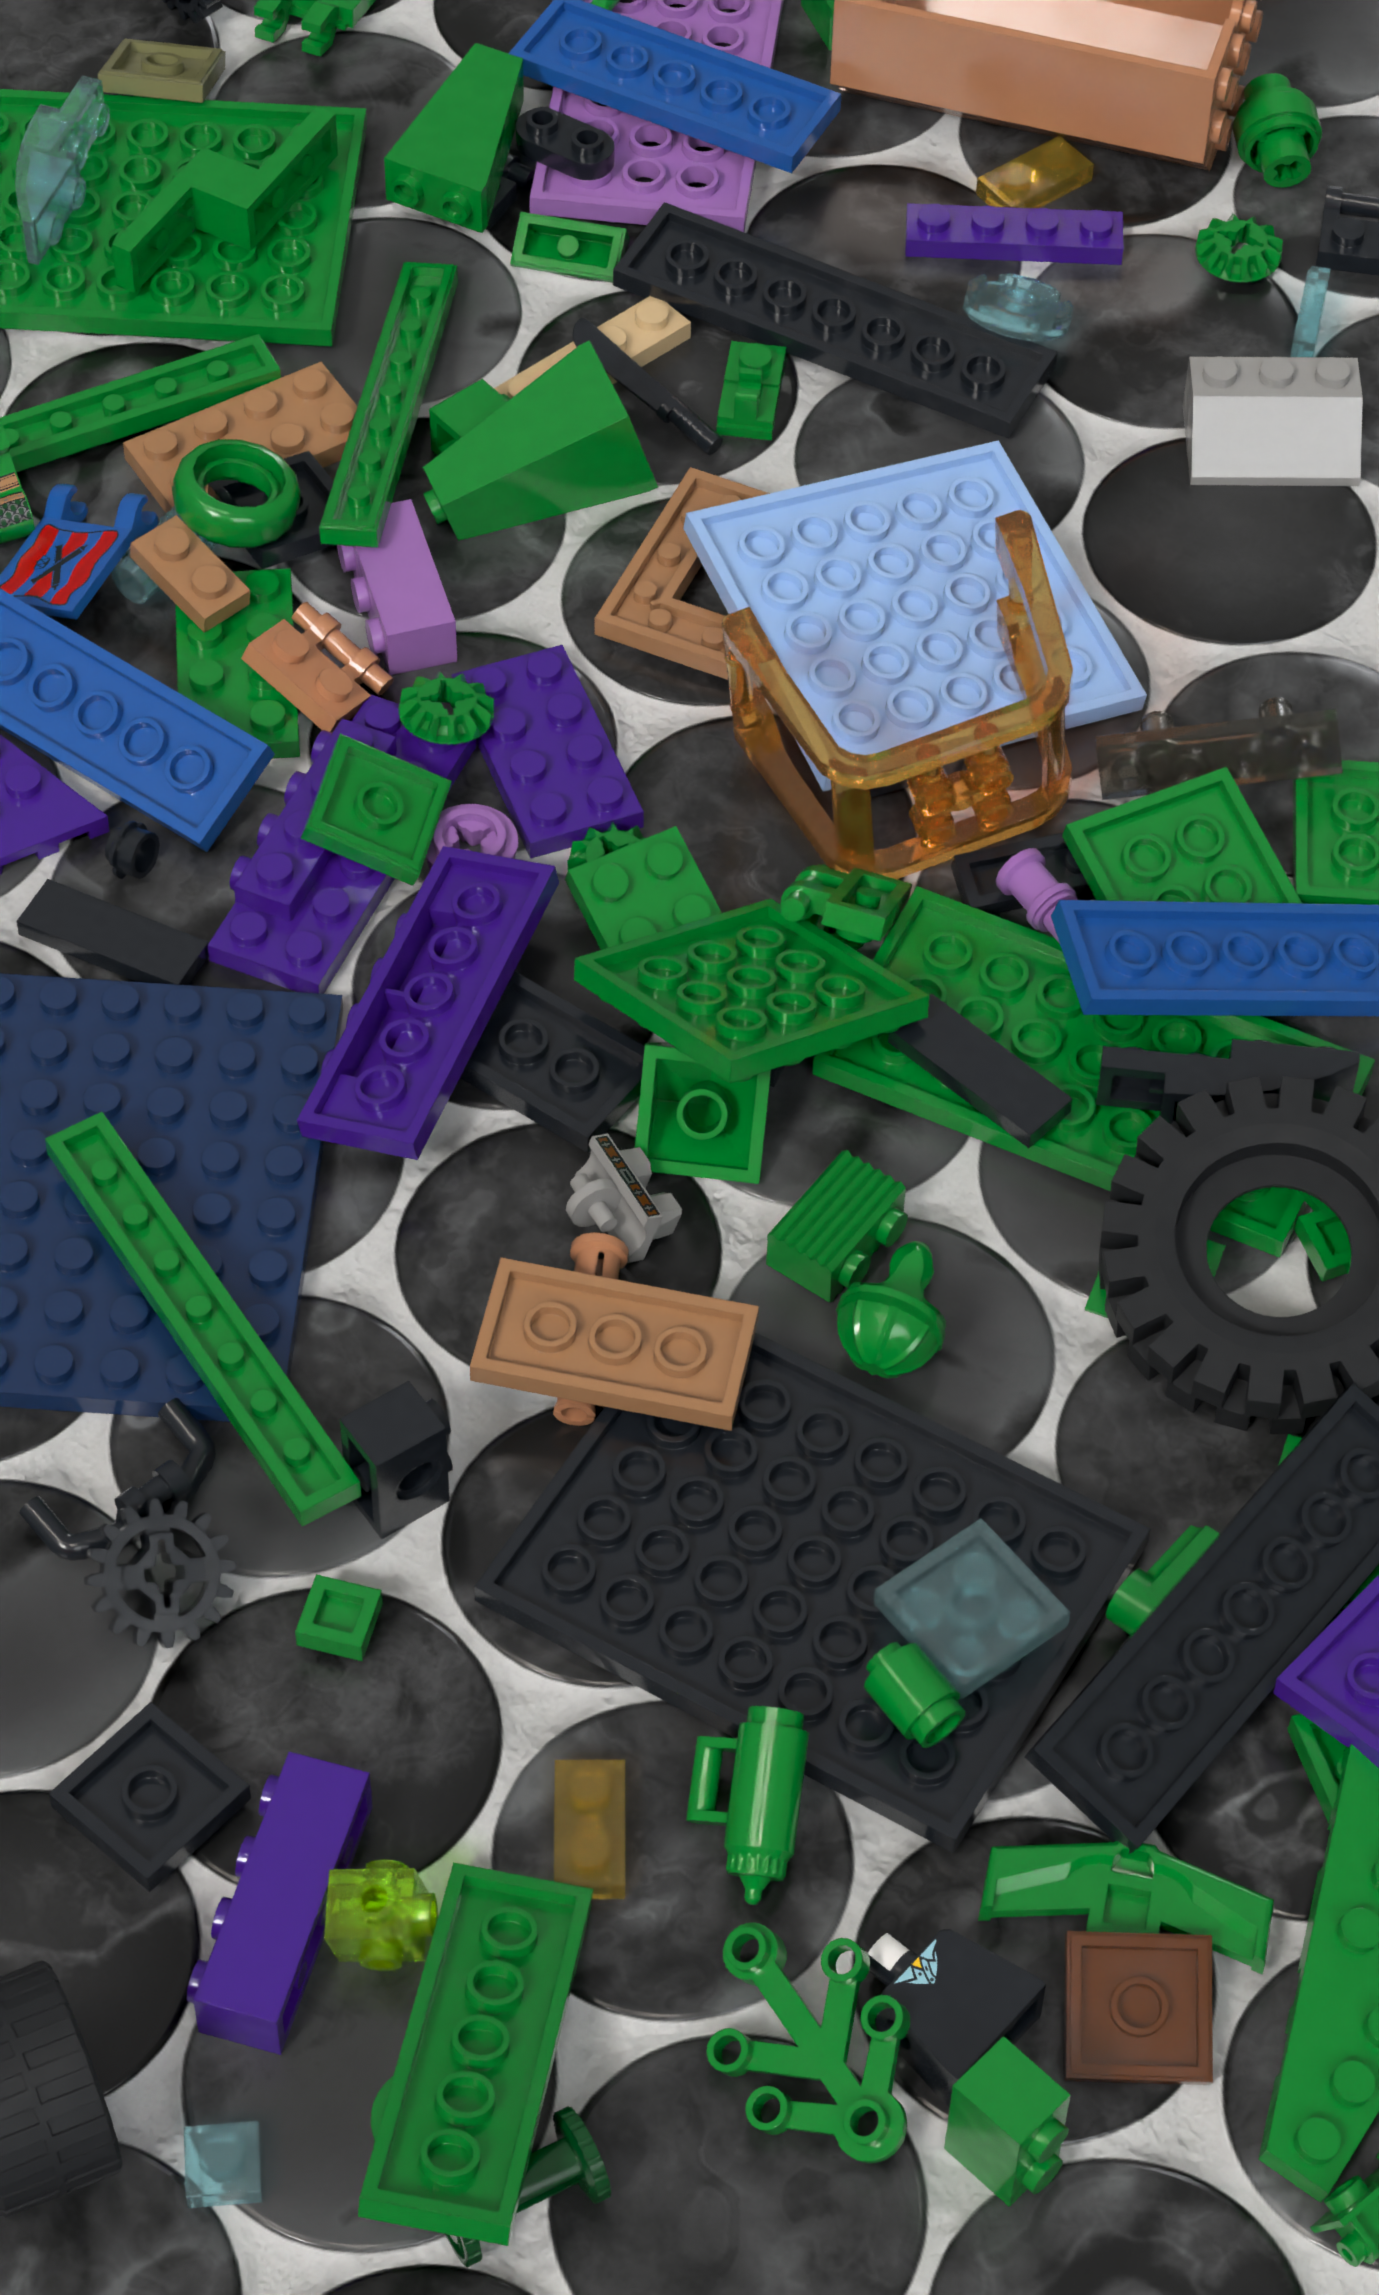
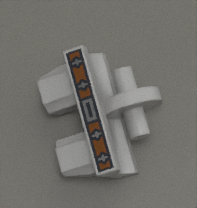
M608 1133L592 1136L588 1144L591 1149L590 1157L570 1181V1185L575 1193L567 1202L566 1212L575 1225L589 1227L596 1224L601 1232H607L609 1235L623 1241L629 1249L627 1263L644 1260L652 1240L673 1234L681 1217L682 1208L671 1193L648 1194L646 1186L652 1175L651 1163L640 1147L619 1150Z

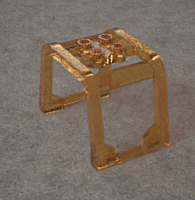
M1016 510L995 518L996 555L1005 577L1008 579V596L997 600V633L1024 700L885 751L862 755L850 753L839 747L787 673L751 608H744L723 618L721 624L725 650L724 659L727 667L730 709L732 711L735 739L830 869L849 874L855 867L893 879H899L951 860L954 855L972 852L1037 828L1054 818L1067 802L1072 783V764L1065 742V707L1069 703L1073 685V667L1032 518L1028 512ZM765 698L819 772L831 780L834 824L804 782L785 751L772 710ZM1034 733L1042 758V785L1030 795L1011 802L1006 788L1012 784L1014 776L1000 745ZM965 758L964 763L968 770L957 771L947 776L943 766ZM907 779V785L915 799V804L909 810L908 815L918 837L888 848L874 850L870 789L889 786ZM972 807L975 816L954 823L952 811H961Z

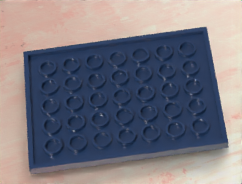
M0 973V1407L159 1417L158 1412L166 1403L174 1398H179L197 1420L230 1422L47 1154L45 1138L100 1112L104 1113L288 1379L290 1378L324 1141L302 1137L297 1118L321 1075L323 1060L327 1052L335 1049L339 1042L343 1017L342 995Z

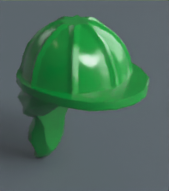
M912 1241L898 1248L891 1258L889 1276L885 1281L880 1283L854 1282L841 1295L836 1308L838 1335L850 1360L857 1368L868 1371L870 1375H878L887 1379L898 1378L923 1366L936 1352L942 1349L946 1334L945 1318L924 1297V1289L930 1283L934 1274L931 1250L926 1243Z

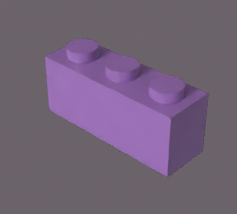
M412 500L391 503L378 547L337 545L343 571H353L355 578L351 579V589L356 610L358 613L367 612L369 619L365 620V629L370 650L375 654L382 653L390 675L457 662L456 621Z

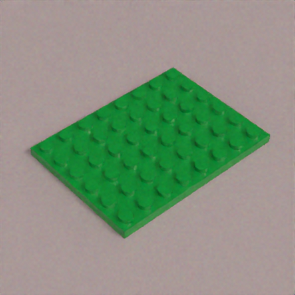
M0 89V328L238 341L259 334L264 343L332 346L367 130L366 108L318 106L336 114L338 156L251 251L195 228L139 290L133 293L116 285L114 260L111 257L112 243L116 235L122 229H126L139 216L147 202L152 197L157 196L172 181L177 170L182 165H187L203 147L259 169L264 158L272 155L288 138L292 128L296 124H301L317 106L204 100L203 103L143 96Z

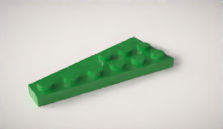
M1352 1744L1346 1747L1343 1752L1340 1770L1342 1771L1337 1800L1331 1811L1327 1830H1330L1323 1867L1318 1872L1297 1972L1300 1973L1296 1996L1288 2014L1285 2029L1287 2039L1280 2072L1275 2077L1258 2158L1259 2161L1320 2203L1330 2193L1379 2112V1768Z

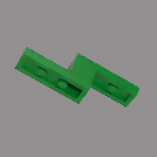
M317 106L301 124H296L292 128L288 138L272 155L264 158L259 169L203 147L187 165H182L177 170L172 181L157 196L152 197L147 202L139 216L126 229H122L116 235L111 247L116 285L136 293L195 228L251 251L338 156L336 114Z

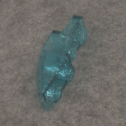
M82 75L60 109L40 104L27 127L16 163L15 186L22 242L28 263L39 265L50 246H55L59 242L64 224L72 211L79 210L83 204L86 194V182L84 178H81L80 170L83 168L88 150L97 136L101 137L105 134L110 119V108L104 103L102 80Z

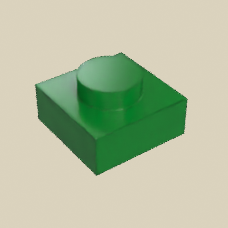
M316 1574L295 1630L296 1645L363 1661L383 1605L382 1590Z

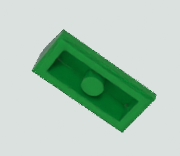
M520 212L510 265L613 283V269L627 252L630 237L625 228Z

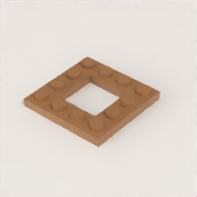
M690 467L596 615L595 635L771 695L731 617L680 601L702 565L683 529L686 513L770 493Z

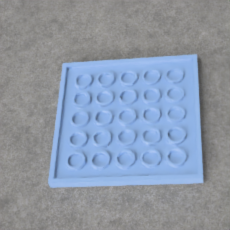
M999 440L686 513L683 529L822 791L1143 709L1147 697L1146 692Z

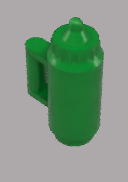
M768 1706L748 1707L747 1722L739 1723L737 1738L697 1736L686 1821L697 1824L726 1826L723 1844L728 1854L726 1871L729 1875L740 1877L745 1888L744 1899L749 1905H756L760 1902L762 1891L770 1881L784 1880L787 1863L794 1855L809 1732L803 1730L804 1714L794 1710ZM723 1752H734L735 1760L728 1812L716 1811Z

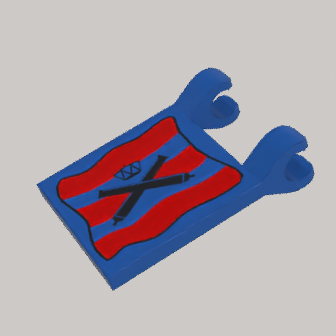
M56 484L49 493L43 518L0 574V588L45 615L77 620L126 553L130 543L137 537L143 536L157 527L159 523L158 515L155 512L142 511L143 506L148 502L147 495L137 493L126 494L119 504L114 527L82 523L88 513V507L84 502H71L72 496L77 493V487L70 484Z

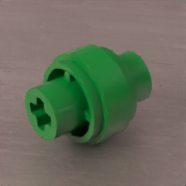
M1277 73L1258 76L1246 85L1243 93L1245 101L1239 107L1233 121L1232 128L1238 154L1252 169L1263 173L1265 182L1270 186L1278 188L1294 186L1302 182L1310 174V159L1316 153L1322 138V128L1314 102L1302 91L1291 87V83L1286 76Z

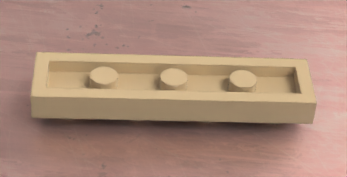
M651 296L597 327L640 367L691 338V322L667 302ZM574 341L494 389L500 394H505L510 398L514 397L576 348ZM607 374L612 384L617 382L614 378Z

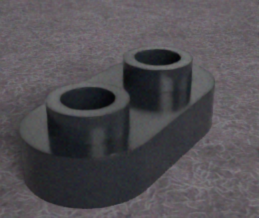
M537 107L523 113L516 121V147L527 158L579 180L600 179L609 174L614 167V141L609 134L548 107Z

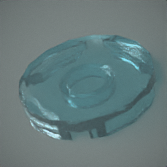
M1006 273V275L999 274L998 282H986V274L979 275L968 282L963 309L970 319L982 327L1003 336L1027 341H1049L1059 339L1068 333L1073 315V305L1069 300L1061 303L1059 301L1061 293L1053 286L1034 278Z

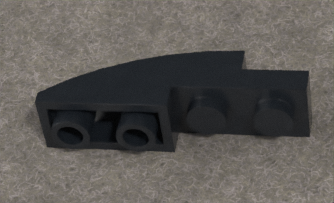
M1232 1039L1229 1059L1208 1057L1198 1053L1177 1054L1147 1051L1137 1047L1118 1048L1103 1046L1096 1105L1159 1111V1115L1171 1124L1176 1119L1178 1102L1206 1089L1216 1103L1225 1100L1227 1082L1258 1076L1263 1094H1279L1282 1076L1314 1079L1313 1098L1329 1102L1336 1086L1353 1092L1360 1062V1052L1337 1050L1327 1046L1307 1047L1277 1044L1266 1040L1247 1041Z

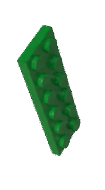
M453 1862L359 2196L358 2217L505 2246L509 2245L591 1911L592 1888Z

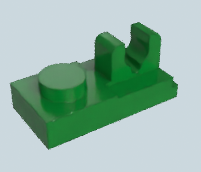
M731 341L717 415L716 432L719 435L772 441L786 363V347Z

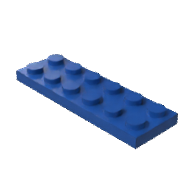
M553 0L508 53L523 58V75L789 173H793L841 109V93L582 0Z
M0 588V729L205 852H208L275 753L264 742Z
M1059 900L1051 914L1083 1015L1379 1016V905Z

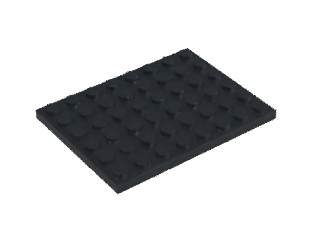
M755 1332L732 1431L604 1407L476 1583L474 1594L476 1602L734 1738L738 1737L739 1723L747 1722L748 1707L750 1706L777 1707L803 1713V1730L809 1732L804 1775L954 1853L1104 1615L1114 1594L1125 1581L1146 1548L1151 1529ZM898 1642L901 1646L917 1643L960 1693L958 1703L966 1711L964 1719L946 1738L929 1748H923L916 1739L907 1740L864 1689V1683L870 1675L866 1670L867 1664L875 1654L891 1643Z

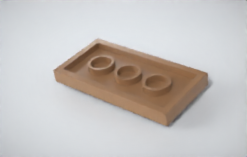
M318 362L123 442L125 460L168 517L171 519L177 515L181 519L175 510L172 496L173 479L181 459L197 446L218 439H241L263 445L280 455L283 459L309 451L324 468L341 460L358 406L322 362ZM207 484L206 486H204V488H205V491L208 493V484Z
M500 1258L470 1364V1381L732 1431L758 1324L759 1306Z

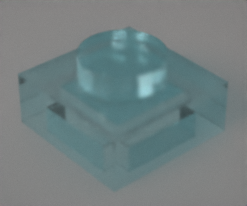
M258 2121L184 2127L185 2188L188 2208L262 2202Z

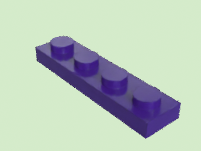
M907 203L905 257L1122 265L1124 249L1123 212Z

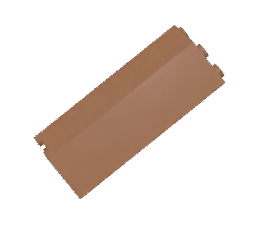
M834 0L830 84L839 87V90L846 93L1210 171L1217 150L1227 151L1233 129V119H1229V117H1236L1237 111L1244 100L1245 86L1239 85L1240 77L1244 76L1247 70L1251 53V44L1249 42H1257L1263 19V11L1257 10L1256 0Z

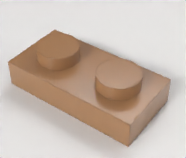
M177 515L130 543V558L204 633L250 604L251 590Z

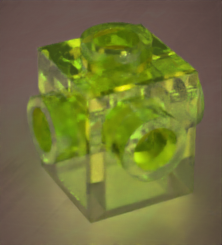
M375 1860L368 1862L366 1869H329L324 1940L339 1962H359L360 1966L367 1969L391 1971L401 1968L403 1961H424L426 1937H433L438 1919V1906L435 1893L428 1892L415 1868H409L408 1865L399 1861Z

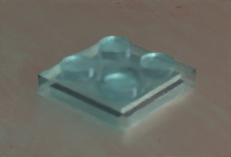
M982 1518L877 1587L874 1592L873 1604L909 1643H917L960 1693L961 1699L1068 1627L1070 1611Z

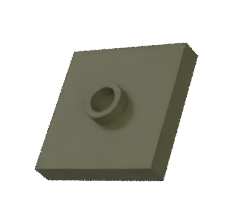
M125 38L99 71L98 92L203 103L225 70L226 51L219 48Z

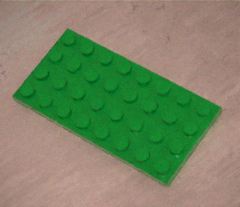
M917 886L872 961L926 994L930 995L932 993L1073 1098L1071 1113L1034 1145L1027 1148L888 1043V1033H880L853 1042L851 1046L844 1049H832L817 1054L813 1059L812 1075L1110 1191L1111 1181L1124 1155L1126 1154L1134 1158L1138 1136L1159 1116V1111L1096 1105L1103 1046L1118 1048L1137 1047L1147 1051L1177 1054L1198 1053L1208 1057L1229 1059L1232 1039L1247 1041L1266 1040L1277 1044L1307 1047L1327 1046L1337 1050H1352L1262 1016L1083 1015L1061 946L1055 938ZM1360 1054L1354 1093L1362 1096L1372 1076L1375 1059ZM1272 1187L1254 1190L1230 1202L1218 1214L1210 1231L1280 1258L1294 1231L1298 1216L1302 1215L1307 1203L1305 1198L1294 1189Z

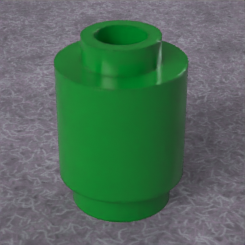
M898 1642L891 1643L875 1654L867 1664L866 1670L870 1675L864 1683L865 1691L907 1740L916 1739L923 1748H929L946 1738L964 1719L966 1711L958 1703L960 1693L917 1643H910L905 1646H901Z

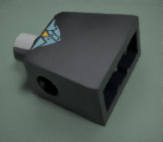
M951 1929L940 1930L918 1954L891 1933L884 1934L868 1952L870 1958L869 1972L887 1986L881 1995L890 1996L903 2004L910 2015V2028L906 2036L900 2040L899 2054L949 2108L953 2084L1003 2036L1015 2045L1041 2016L1046 1988L1045 1982ZM886 2008L877 2015L876 2025L880 2032L887 2031L893 2026L896 2018L893 2008Z

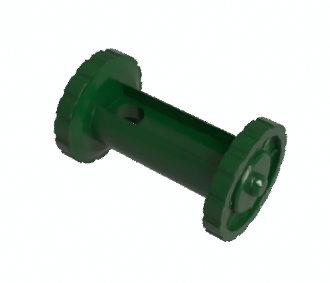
M567 2106L554 2112L553 2121L557 2141L531 2153L516 2213L575 2184H578L586 2196L595 2204L611 2197V2185L600 2153L587 2127L572 2107ZM445 2234L454 2253L464 2266L470 2267L482 2260L479 2240Z

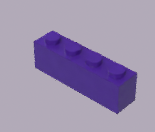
M288 1752L280 1776L271 1774L267 1778L259 1804V1815L263 1816V1820L256 1837L247 1835L240 1847L235 1868V1875L240 1877L233 1898L223 1897L214 1915L211 1937L216 1942L208 1961L201 1959L197 1961L190 1977L187 2001L194 2004L199 2033L281 2055L373 1807L369 1772Z

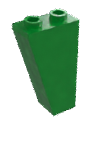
M478 43L472 46L384 157L386 200L480 233L484 232L488 226L515 133L516 121L519 118L524 101L523 58Z

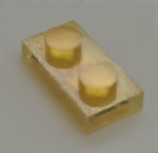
M1057 136L978 177L976 195L989 206L1041 208L1091 182L1094 164L1061 136Z
M555 1760L554 1881L592 1888V1899H625V1760Z

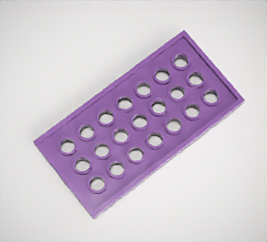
M582 0V1H585V2H587V3H591L593 0ZM633 0L634 2L631 3L619 2L612 9V12L772 69L784 0ZM682 4L685 5V7L674 8L670 7V5ZM722 9H734V10H737V11H736V12H732V13H727V12H722L721 10H722ZM716 43H729V44H731V45H730V46H726V47H721V46H716L715 44H716ZM553 86L549 108L609 134L614 141V167L609 174L600 179L579 180L537 162L530 193V213L558 218L566 217L611 223L647 225L665 202L745 232L756 160L617 109L599 106L595 101ZM644 142L660 143V145L653 147L644 146L642 144ZM710 147L714 150L702 152L695 150V148ZM640 177H647V178L654 179V180L651 181V182H637V181H635L636 178H640ZM693 182L707 184V186L700 188L691 187L688 185L689 183Z

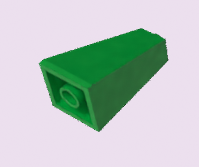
M590 340L572 350L423 467L433 489L423 493L437 524L449 521L458 541L635 496L658 488L629 415Z

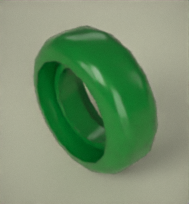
M218 439L197 446L181 459L172 485L175 510L188 528L209 542L231 548H254L277 540L291 528L301 498L297 475L280 455L263 445L241 439ZM216 480H236L260 489L267 495L268 501L256 507H237L220 502L208 495L204 486Z

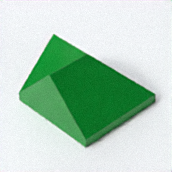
M668 1042L646 1043L635 1148L640 1147L651 1163V1172L759 1184L771 1070L754 1075L745 1082L729 1083L718 1078L715 1073L688 1055L679 1052L676 1047Z

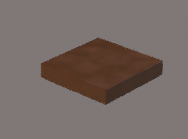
M1067 1931L1065 1933L1064 2081L1211 2085L1213 2083L1212 1935Z

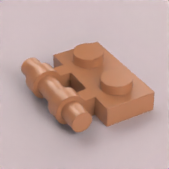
M304 602L297 608L291 618L305 631L301 634L283 619L251 641L241 659L321 730L333 733L342 718L351 720L362 704L371 696L360 684L364 683L380 696L390 687L394 678L379 666L380 658L368 647L360 649L340 631L341 623L329 613L321 615L308 602ZM326 649L332 656H334L340 663H342L344 667L340 669L333 661H331L325 654H323L321 650Z

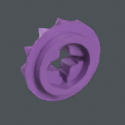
M480 804L452 806L441 811L426 859L430 870L443 846L460 849L459 838L471 846L480 844L481 853L515 859L518 848L517 830L506 815L492 807Z

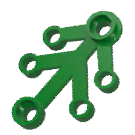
M745 1923L735 1928L727 1937L723 1947V1959L727 1969L743 1982L758 1987L798 2047L752 2041L748 2036L736 2029L725 2028L717 2031L710 2038L707 2045L708 2061L716 2070L731 2077L742 2076L749 2071L822 2081L838 2104L792 2101L790 2096L772 2086H763L753 2091L746 2102L745 2111L750 2124L769 2135H778L788 2129L835 2136L840 2148L848 2156L863 2163H878L890 2158L901 2147L907 2132V2116L904 2107L892 2095L900 2040L906 2036L910 2028V2015L906 2007L887 1995L875 1996L864 2005L860 2017L861 2025L864 2031L871 2037L861 2084L848 2066L847 2058L860 1983L866 1978L870 1970V1958L866 1950L848 1938L835 1939L824 1948L821 1955V1967L825 1975L830 1979L822 2025H820L783 1971L787 1960V1951L780 1936L759 1923ZM757 1939L759 1943L757 1956L749 1962H742L740 1958L742 1947L747 1941ZM846 1951H854L855 1964L853 1968L845 1974H838L836 1970L838 1957ZM886 2008H893L896 2014L893 2026L887 2031L878 2032L876 2028L877 2015ZM732 2041H739L741 2045L739 2058L734 2063L725 2065L722 2059L725 2046ZM777 2098L780 2102L778 2116L775 2120L764 2123L761 2118L763 2105L768 2100ZM875 2111L878 2116L877 2128L872 2134L861 2136L858 2131L860 2118L867 2112Z

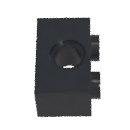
M407 1381L340 1418L343 1458L359 1479L361 1486V1497L353 1500V1502L381 1539L450 1501L448 1472L453 1470V1465L447 1452L446 1436L451 1433V1428L444 1411L434 1399L430 1398L425 1401L411 1382Z

